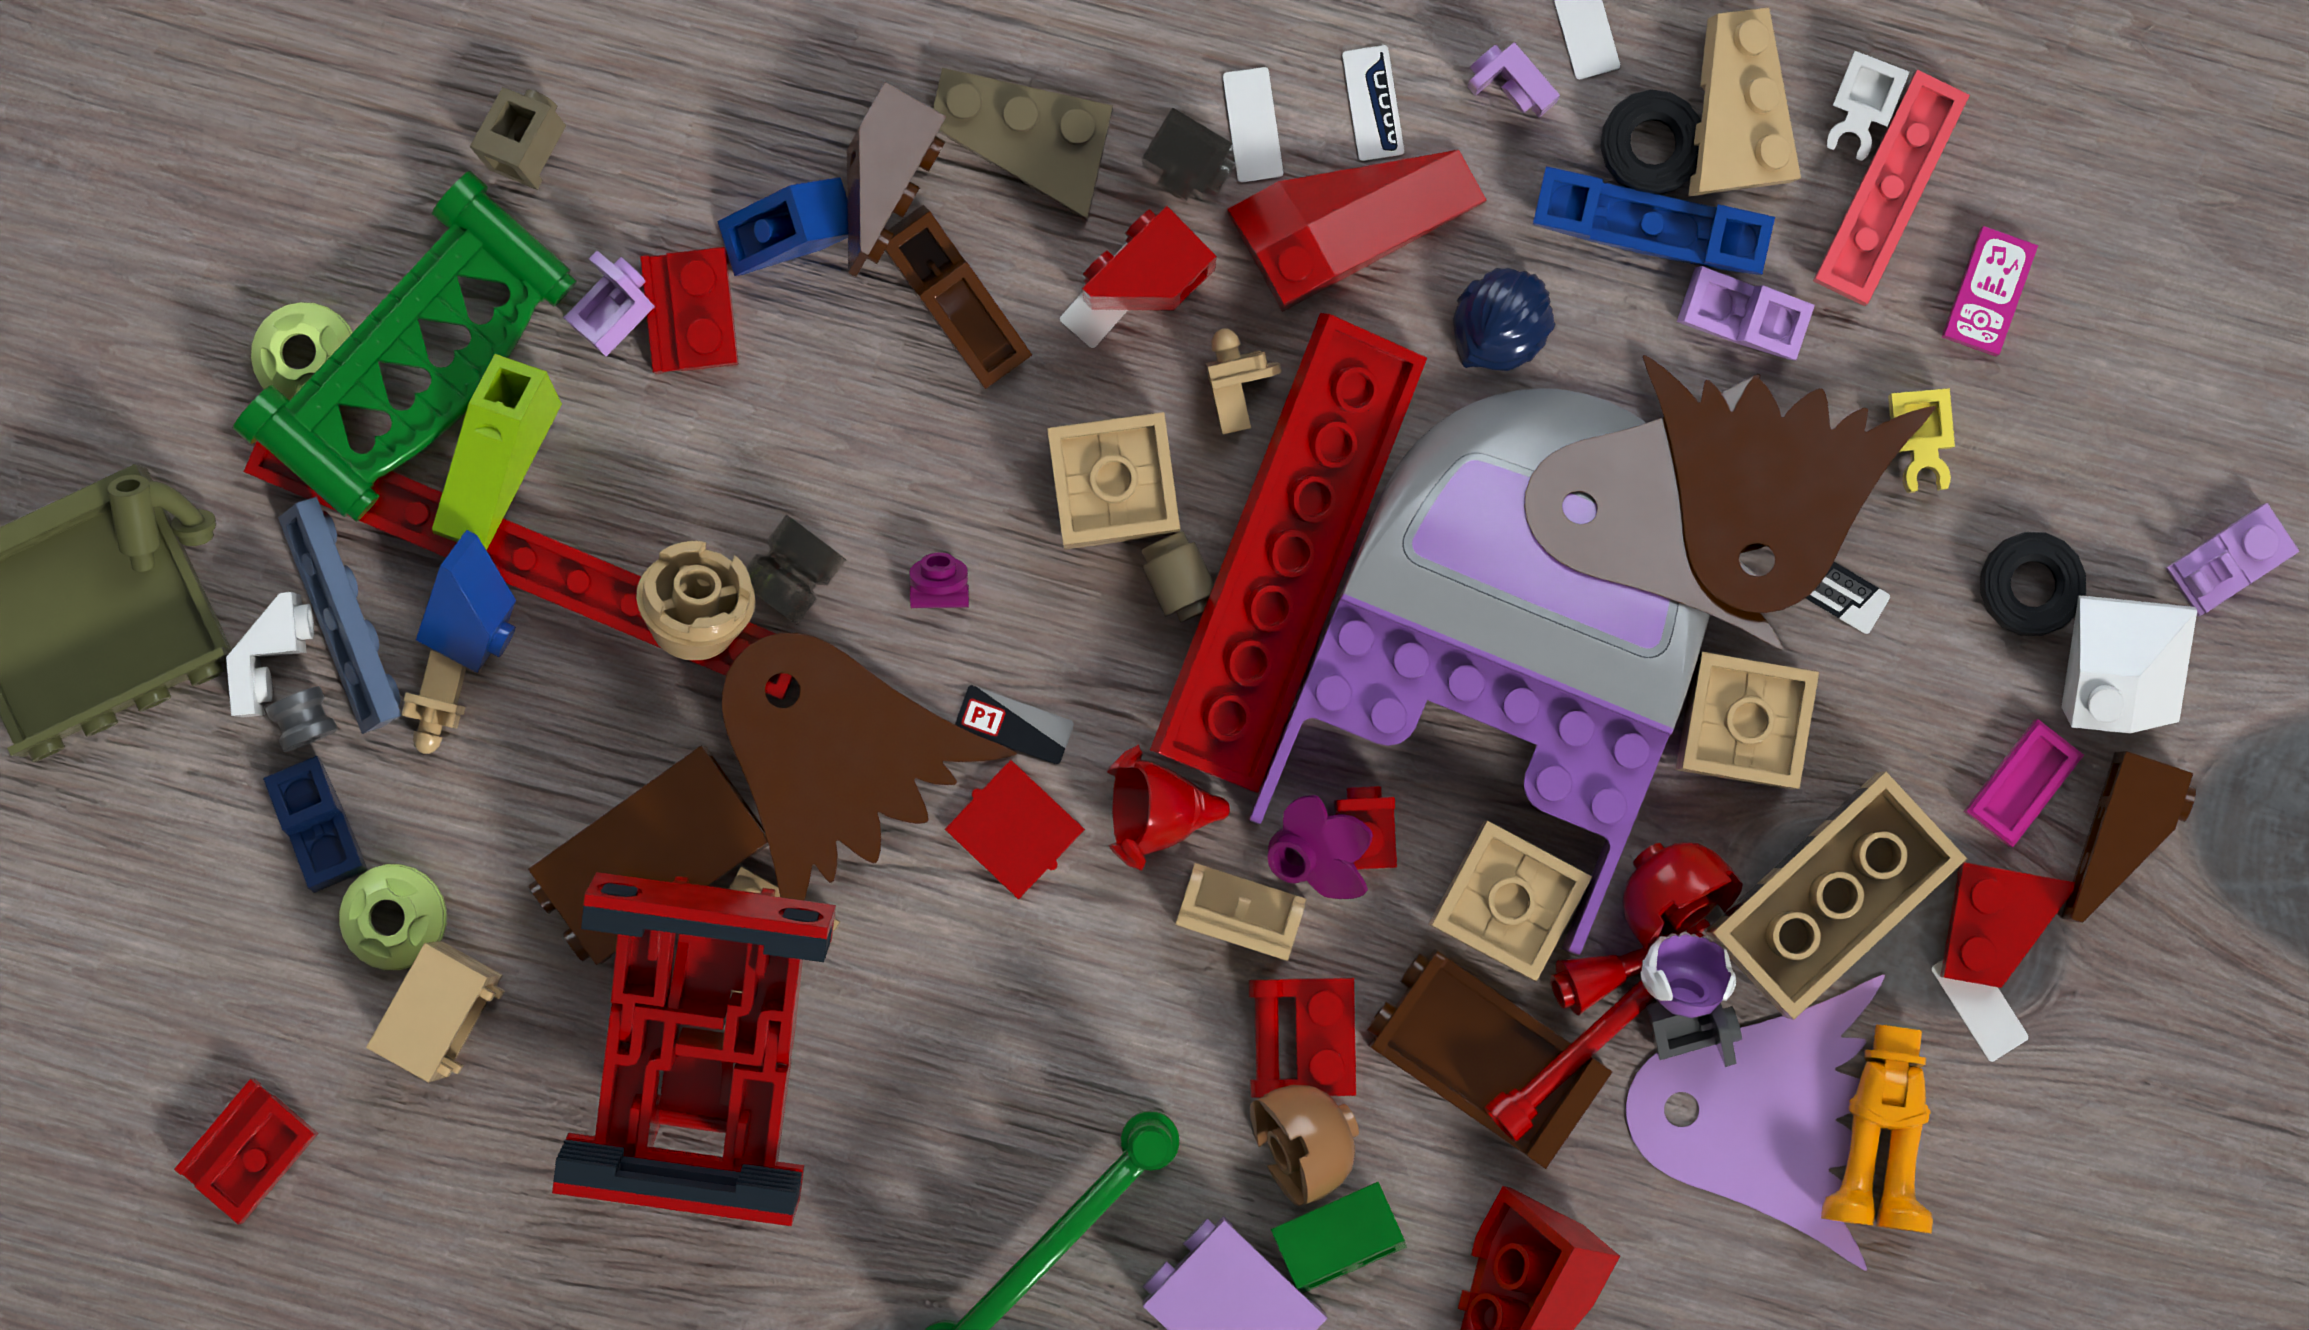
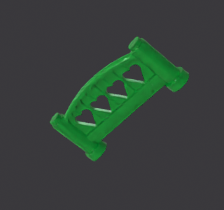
M471 171L466 172L450 187L432 211V215L447 227L448 230L291 400L286 398L273 385H270L247 406L232 427L249 444H253L256 441L261 443L343 517L349 515L355 522L360 520L378 500L379 495L372 488L374 486L373 483L379 477L386 475L424 450L466 413L468 404L494 354L506 358L510 357L523 335L535 307L545 300L555 307L577 282L569 274L571 272L570 268L485 194L488 186ZM457 276L502 283L509 289L510 298L505 305L493 307L494 315L488 323L476 324L468 317ZM418 319L463 326L471 335L470 342L465 348L454 350V359L450 365L436 367L429 361ZM378 362L424 369L431 376V384L427 390L414 393L415 400L409 409L396 410L389 403ZM338 405L384 412L391 418V428L386 434L375 436V444L372 450L364 454L356 453L349 446Z
M1152 1110L1142 1111L1132 1116L1125 1124L1121 1134L1123 1153L958 1322L941 1320L930 1324L924 1330H990L1099 1219L1144 1170L1161 1169L1174 1159L1178 1152L1180 1141L1178 1129L1174 1122L1167 1115Z

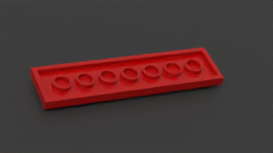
M1327 313L1319 314L1150 751L1250 791L1259 792L1427 357Z

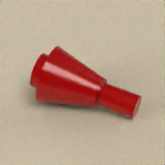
M1643 947L1619 957L1617 955L1558 960L1556 962V974L1550 976L1552 991L1558 1004L1563 1009L1570 1007L1573 1013L1579 1016L1624 984L1627 978L1640 974L1642 962L1648 952Z

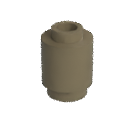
M1181 531L1142 549V554L1147 562L1142 568L1165 617L1176 613L1180 622H1184L1202 614L1213 589L1214 582L1196 543H1189L1184 531Z

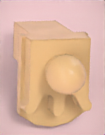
M1222 328L1213 335L1211 341L1212 352H1216L1217 360L1205 364L1220 429L1224 435L1251 428L1241 383L1277 375L1282 372V369L1278 362L1267 363L1265 351L1261 352L1259 350L1240 355L1238 346L1241 343L1234 331Z
M430 650L420 694L405 693V703L401 715L420 720L418 730H414L413 742L416 749L423 754H430L440 746L443 738L440 737L442 726L458 728L460 716L464 715L466 708L457 704L467 667L433 650Z

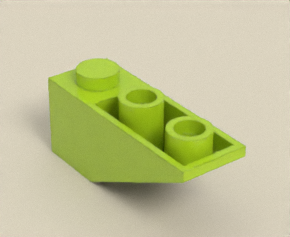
M494 354L468 404L432 527L434 534L458 542L464 532L469 530L479 537L487 550L562 405L547 371Z

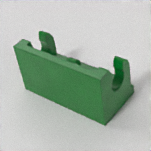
M1379 1182L1271 1229L1295 1286L1302 1294L1407 1247Z

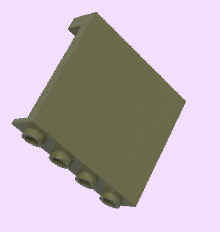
M133 464L0 527V717L14 744L7 748L11 756L25 757L30 755L32 762L42 760L63 750L65 745L62 739L80 730H83L86 737L100 733L118 723L115 714L136 704L139 712L145 711L169 700L171 695L168 689L189 679L192 687L208 682L225 672L221 664L226 662V657L232 649L183 544L179 542L178 537L172 531V520L168 512L161 507L154 508L160 546L153 552L155 566L152 569L143 572L133 570L130 556L122 554L119 550L107 487L111 481L125 475H140L147 478L148 481H153L148 469L143 466Z

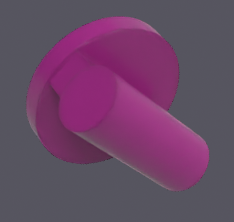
M938 552L924 556L910 568V608H969L968 569L962 561L955 559L950 554Z

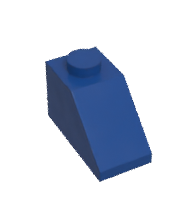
M841 177L789 185L717 221L734 276L744 275L808 255L848 238V204Z
M469 530L464 532L439 567L416 641L478 673L491 654L500 657L509 645L516 629L515 626L508 623L516 599L479 537Z

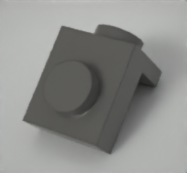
M1659 1002L1646 1005L1653 1044L1659 1060L1717 1045L1725 1067L1737 1064L1733 1042L1742 1040V1034L1733 1006L1722 1008L1720 1003L1710 1014L1689 1018L1672 1014Z

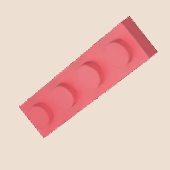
M1916 70L1813 279L1814 282L1863 306L1869 303L1970 96L1969 94L1920 70Z

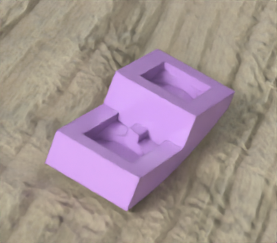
M1700 266L1694 269L1677 322L1740 345L1789 360H1796L1815 305L1764 285L1753 286Z

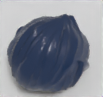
M1496 268L1492 272L1486 273L1483 279L1474 280L1467 286L1457 299L1458 306L1453 318L1457 351L1465 368L1483 367L1491 370L1509 371L1534 359L1546 345L1547 338L1555 327L1553 309L1550 306V292L1545 289L1546 284L1542 279H1539L1536 274H1530L1527 271L1519 272L1510 268Z

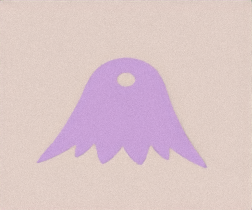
M1885 975L1875 977L1843 994L1808 1007L1794 1020L1780 1016L1741 1027L1742 1040L1733 1042L1737 1062L1735 1065L1724 1066L1717 1045L1659 1060L1657 1053L1654 1054L1636 1073L1629 1088L1626 1102V1118L1632 1140L1641 1154L1654 1167L1668 1176L1688 1185L1737 1201L1780 1220L1826 1245L1847 1261L1866 1271L1867 1267L1864 1258L1845 1223L1821 1219V1212L1825 1198L1838 1191L1841 1187L1842 1181L1829 1172V1169L1847 1165L1852 1131L1837 1122L1836 1119L1850 1113L1848 1110L1849 1100L1856 1094L1860 1080L1837 1072L1835 1068L1853 1058L1866 1044L1865 1039L1842 1038L1841 1035L1855 1022L1871 1002L1881 986ZM1678 1092L1691 1094L1699 1105L1697 1119L1686 1127L1674 1126L1667 1120L1664 1113L1667 1099Z

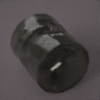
M786 514L767 539L770 548L767 555L756 554L746 569L749 573L754 593L798 625L817 601L814 592L817 585L828 586L847 560Z

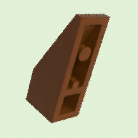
M2128 751L2114 753L2073 882H2075L2074 891L2066 901L2061 916L2062 919L2083 923L2176 829L2178 820L2183 822L2187 820L2196 796V789L2189 787L2193 773Z

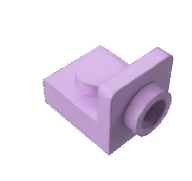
M1515 42L1503 52L1497 45H1494L1470 66L1475 76L1470 79L1467 88L1474 96L1502 75L1507 81L1501 86L1503 92L1522 113H1525L1530 108L1540 118L1559 99V93Z

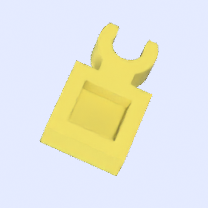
M1950 388L1891 393L1888 395L1890 420L1914 410L1936 406V409L1926 422L1899 451V453L1910 452L1911 462L1903 473V485L1906 492L1914 493L1918 491L1917 474L1923 468L1930 469L1935 473L1937 491L1948 489L1951 480L1950 471L1946 463L1939 458L1938 450L1955 447Z

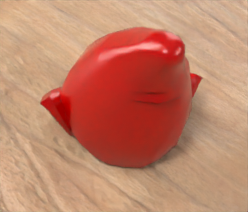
M1137 745L1125 751L1107 770V773L1115 776L1112 817L1116 839L1115 843L1108 846L1127 866L1142 871L1146 863L1144 855L1169 848L1186 839L1195 830L1209 823L1224 820L1229 816L1230 805L1225 798L1210 794L1178 773L1158 764L1142 760L1143 752L1140 746Z

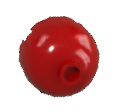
M1680 842L1664 848L1661 843H1656L1642 851L1633 861L1636 870L1627 880L1623 894L1625 919L1633 934L1648 952L1659 936L1667 937L1671 933L1679 936L1685 931L1690 935L1696 932L1702 933L1711 926L1704 918L1717 904L1725 913L1741 894L1743 883L1732 868L1716 852L1701 844Z

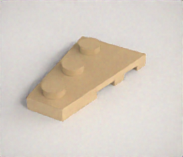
M1760 8L1718 13L1708 18L1700 85L1705 91L1702 122L1696 124L1694 145L1699 146L1696 174L1690 177L1689 196L1786 184L1801 179L1770 9Z

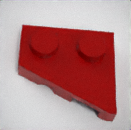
M1963 862L1959 866L1940 977L2002 988L2072 894L2075 882Z

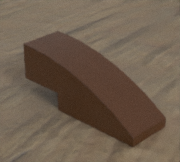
M922 205L888 229L894 235L885 252L985 389L1032 356L1030 350L968 262L961 256L930 210Z

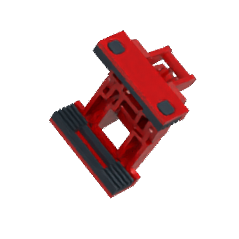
M596 872L584 896L581 929L618 934L611 994L612 1006L608 1024L595 1136L576 1133L567 1134L555 1162L553 1194L792 1226L800 1202L805 1165L778 1162L795 1037L803 960L824 963L830 942L832 941L836 905L775 897V889L763 888L761 893L689 884V878L676 876L672 882ZM678 933L679 938L671 982L675 936ZM680 1024L723 1030L725 1025V1032L722 1033L683 1027L679 1035V1027ZM662 1070V1071H663L662 1087H661V1095H659V1094H658V1086H659V1079H660V1071ZM660 1124L726 1133L723 1157L653 1147Z

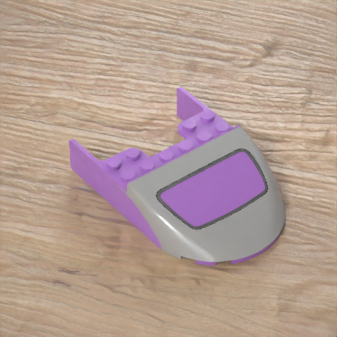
M1524 389L1496 394L1455 411L1433 426L1413 445L1391 475L1379 499L1248 819L1249 821L1261 824L1300 727L1305 720L1315 718L1374 743L1390 746L1400 744L1411 736L1418 724L1427 700L1535 744L1536 748L1525 772L1523 782L1525 795L1530 803L1542 812L1606 838L1592 872V878L1583 894L1562 946V949L1577 955L1581 954L1669 735L1673 733L1701 650L1710 615L1650 592L1577 572L1558 562L1542 548L1532 534L1527 523L1524 508L1525 491L1533 472L1551 453L1568 444L1646 423L1628 410L1588 394L1561 389ZM1572 492L1563 501V512L1574 523L1585 524L1592 521L1596 516V502L1587 493Z

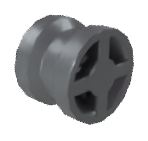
M320 686L300 691L265 708L269 719L277 722L282 735L279 743L283 752L306 746L338 730L334 719L326 716L323 710L322 702L324 695Z

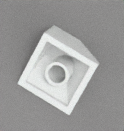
M2079 595L2061 706L2071 727L2134 733L2179 722L2197 616L2196 607Z

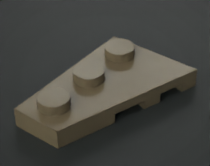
M942 68L933 109L945 115L946 118L938 132L987 162L995 164L1023 181L1027 186L1042 195L1045 194L1088 222L1113 105Z

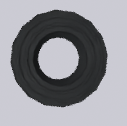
M1650 89L1629 95L1613 108L1603 125L1600 148L1605 167L1615 180L1626 188L1658 195L1675 191L1690 180V177L1696 172L1699 146L1694 145L1696 124L1702 122L1701 118L1687 101L1671 92ZM1650 120L1660 121L1667 125L1673 132L1676 141L1672 156L1664 163L1656 165L1646 164L1639 160L1633 153L1630 144L1631 134L1634 129L1642 122Z
M2023 532L2003 540L1989 553L1980 573V594L1987 612L2002 628L2020 636H2043L2062 629L2075 617L2078 596H2086V573L2079 555L2064 540L2046 532ZM2028 561L2046 565L2055 579V590L2052 597L2045 604L2038 607H2031L2020 603L2011 589V578L2014 571L2021 564Z

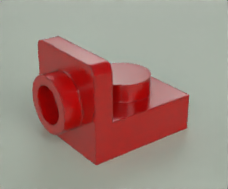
M1381 786L1346 788L1347 799L1334 800L1335 815L1353 816L1369 827L1373 834L1369 848L1358 860L1353 862L1357 870L1397 868L1394 809H1396L1395 797H1382Z

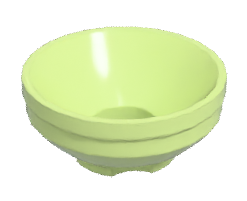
M304 302L286 305L271 313L257 329L251 349L253 371L263 389L273 385L286 398L291 400L353 331L340 315L328 307ZM296 335L310 337L316 348L313 362L302 369L290 368L285 363L282 355L286 341Z
M385 864L371 868L361 874L349 886L339 910V925L342 937L348 948L361 961L382 970H403L412 966L424 943L442 940L447 925V909L439 888L426 874L416 868L402 864ZM382 900L395 901L404 910V924L396 934L391 936L380 934L371 923L372 910Z

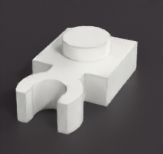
M1854 50L1833 106L1846 110L1848 113L1845 121L1837 123L1830 130L1827 137V148L1834 150L1839 137L1843 133L1854 132L1859 136L1861 142L1855 158L1863 161L1868 156L1872 146L1871 135L1868 131L1871 121L1888 127L1909 71Z

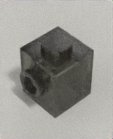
M1175 108L1171 109L1142 157V165L1160 176L1156 184L1169 194L1185 202L1190 194L1203 201L1209 189L1219 194L1232 174L1236 163L1228 159L1232 153L1233 143Z

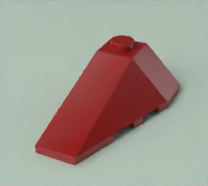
M1458 149L1278 181L1227 209V212L1283 312L1476 208L1487 200Z
M1502 1186L1475 1237L1471 1256L1478 1257L1470 1291L1462 1290L1458 1309L1465 1311L1460 1330H1574L1594 1306L1620 1255L1583 1224L1511 1187Z

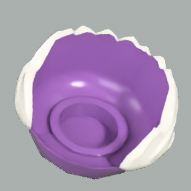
M1686 931L1679 936L1674 933L1669 934L1667 937L1659 936L1651 945L1648 954L1642 962L1641 979L1643 985L1662 1006L1675 1015L1695 1018L1710 1014L1722 1001H1727L1736 986V976L1727 950L1717 940L1711 941L1708 936L1699 938L1697 935H1690Z

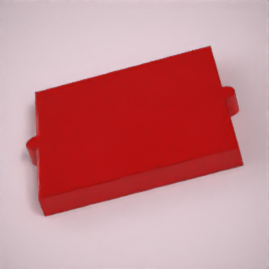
M1011 759L982 790L977 788L972 791L974 799L945 828L962 847L1018 900L1047 869L1055 870L1058 867L1056 860L1085 830Z

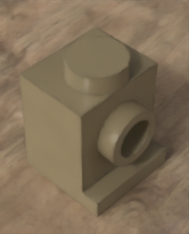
M502 87L473 139L470 148L490 171L538 190L543 181L539 175L562 135L566 124L555 112L558 107L556 103L545 95L527 89L525 94L522 95Z

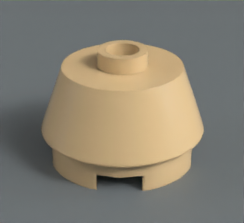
M702 541L681 542L663 549L659 553V560L654 562L644 572L637 587V605L654 640L667 653L685 660H704L722 653L749 623L755 608L754 589L749 573L742 561L735 555L733 561H731L721 553L706 550V542Z

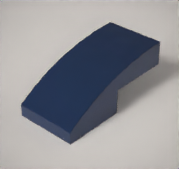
M318 756L263 778L282 831L290 838L308 889L316 893L368 871L340 800Z

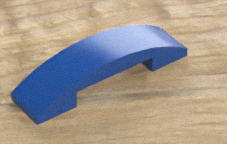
M1546 166L1533 225L1583 240L1654 257L1710 268L1762 275L1775 217L1720 204L1717 207H1712L1649 192L1636 191L1626 187L1603 183L1602 178Z

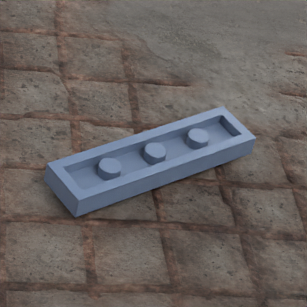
M317 497L295 503L278 517L361 733L364 734L382 728L400 717L401 712L399 710L400 693L397 684L391 675L385 674L377 653L379 651L377 632L372 623L367 619L364 620L356 599L358 596L357 581L352 570L342 563L335 545L337 532L331 516L326 511H322Z

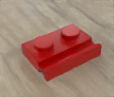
M725 247L666 253V255L640 256L642 277L646 281L643 284L644 295L655 306L647 314L653 373L662 374L671 371L739 365L727 251Z
M255 1078L250 1079L174 1170L193 1183L198 1191L238 1225L243 1224L319 1133L280 1099L263 1088L261 1083Z

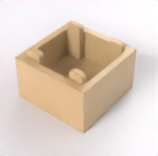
M1164 412L1047 428L1064 550L1168 536L1180 532Z
M1707 652L1699 653L1690 681L1675 770L1788 790L1800 789L1819 672Z
M1483 821L1428 925L1517 973L1537 981L1592 876L1489 821Z
M443 941L424 943L366 1048L428 1083L449 1077L451 1072L459 1074L464 1065L455 1060L487 1002L492 1001L493 997L501 999L505 993L503 989L497 987L503 975Z

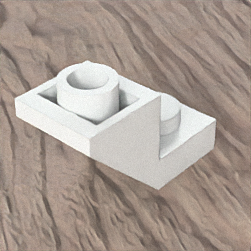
M293 592L279 593L227 655L231 716L265 715L264 702L272 701L271 673L268 667H261L260 657L307 653L305 640L313 639L314 621L310 604L302 605L300 594Z

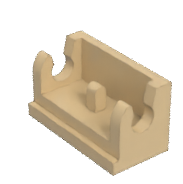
M1195 863L1175 925L1288 961L1303 915L1306 898Z

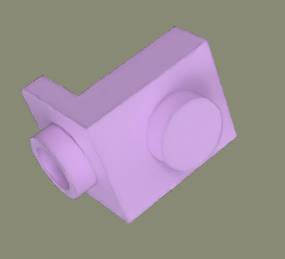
M596 251L589 260L604 276L563 318L575 331L607 357L655 306L639 289L646 282L645 279L627 261L620 257L613 264L600 252Z

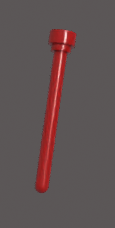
M1699 932L1692 933L1697 935L1699 938L1705 936L1704 934ZM1642 979L1520 1091L1516 1088H1513L1508 1094L1501 1091L1484 1107L1493 1122L1512 1141L1517 1142L1533 1127L1531 1120L1538 1115L1535 1108L1644 1010L1646 1005H1649L1656 999L1647 991Z

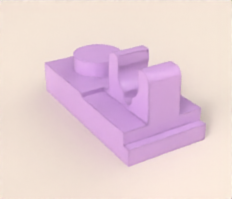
M2265 503L2166 567V570L2190 606L2196 607L2197 616L2199 617L2300 551L2268 503Z

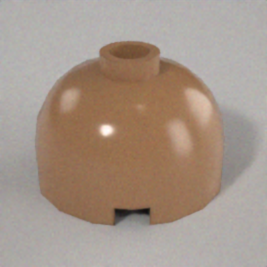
M1289 1085L1275 1089L1250 1104V1119L1258 1147H1261L1268 1141L1270 1151L1277 1164L1267 1165L1282 1192L1295 1205H1306L1324 1198L1337 1189L1352 1171L1355 1159L1353 1138L1359 1135V1127L1354 1114L1346 1104L1338 1106L1327 1093L1308 1085Z

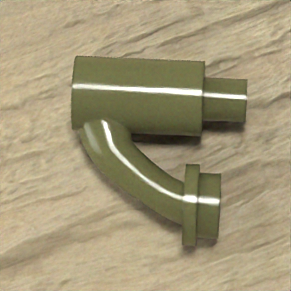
M125 475L114 479L107 487L119 550L122 554L130 556L131 566L135 571H148L155 566L153 552L160 546L154 512L155 507H161L175 516L171 522L172 531L178 537L179 542L185 546L203 545L214 536L213 530L216 528L215 515L210 511L197 509L180 492L167 484L148 481L147 478L140 475Z

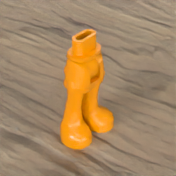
M1876 1025L1873 1050L1864 1051L1866 1064L1862 1071L1856 1094L1849 1100L1848 1110L1853 1114L1846 1171L1839 1190L1825 1198L1821 1219L1873 1226L1875 1214L1873 1181L1881 1128L1891 1129L1890 1148L1883 1193L1878 1207L1876 1227L1932 1234V1213L1919 1203L1915 1196V1170L1923 1124L1928 1123L1931 1113L1926 1104L1925 1078L1923 1069L1920 1068L1926 1065V1058L1919 1056L1922 1038L1921 1030Z

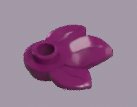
M1317 795L1303 796L1295 799L1283 812V828L1273 835L1268 845V864L1271 871L1279 879L1288 883L1307 881L1324 897L1332 899L1358 898L1366 894L1368 887L1353 862L1358 860L1369 848L1373 834L1369 827L1353 816L1343 814L1328 816L1324 803Z

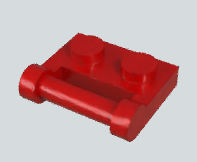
M1354 978L1249 980V997L1255 998L1256 1079L1250 1080L1251 1097L1261 1098L1275 1089L1289 1085L1312 1086L1327 1093L1329 1096H1356ZM1278 997H1295L1297 1078H1280Z

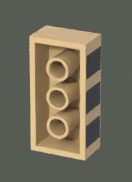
M1878 772L1705 932L1713 941L1717 940L1724 946L1729 954V958L1785 1018L1794 1020L1967 858L1887 772Z

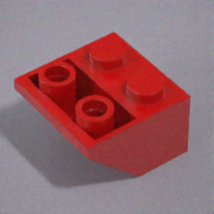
M1168 206L1158 215L1149 209L1125 232L1127 245L1120 252L1113 256L1106 250L1083 273L1085 280L1083 282L1086 285L1082 287L1083 301L1092 310L1174 311L1215 271L1217 256Z

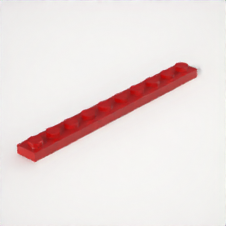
M256 441L243 472L306 499L317 497L320 505L335 510L261 443ZM393 471L379 477L373 483L374 486L372 488L379 495V498L358 521L447 557L457 542L436 535L432 531L443 492ZM502 519L486 551L507 584L661 648L654 640L637 605V587L641 576L514 522ZM749 622L722 653L709 659L689 661L726 676L735 659L749 645L761 638L776 633ZM785 673L772 676L766 683L765 693L784 700L794 677Z

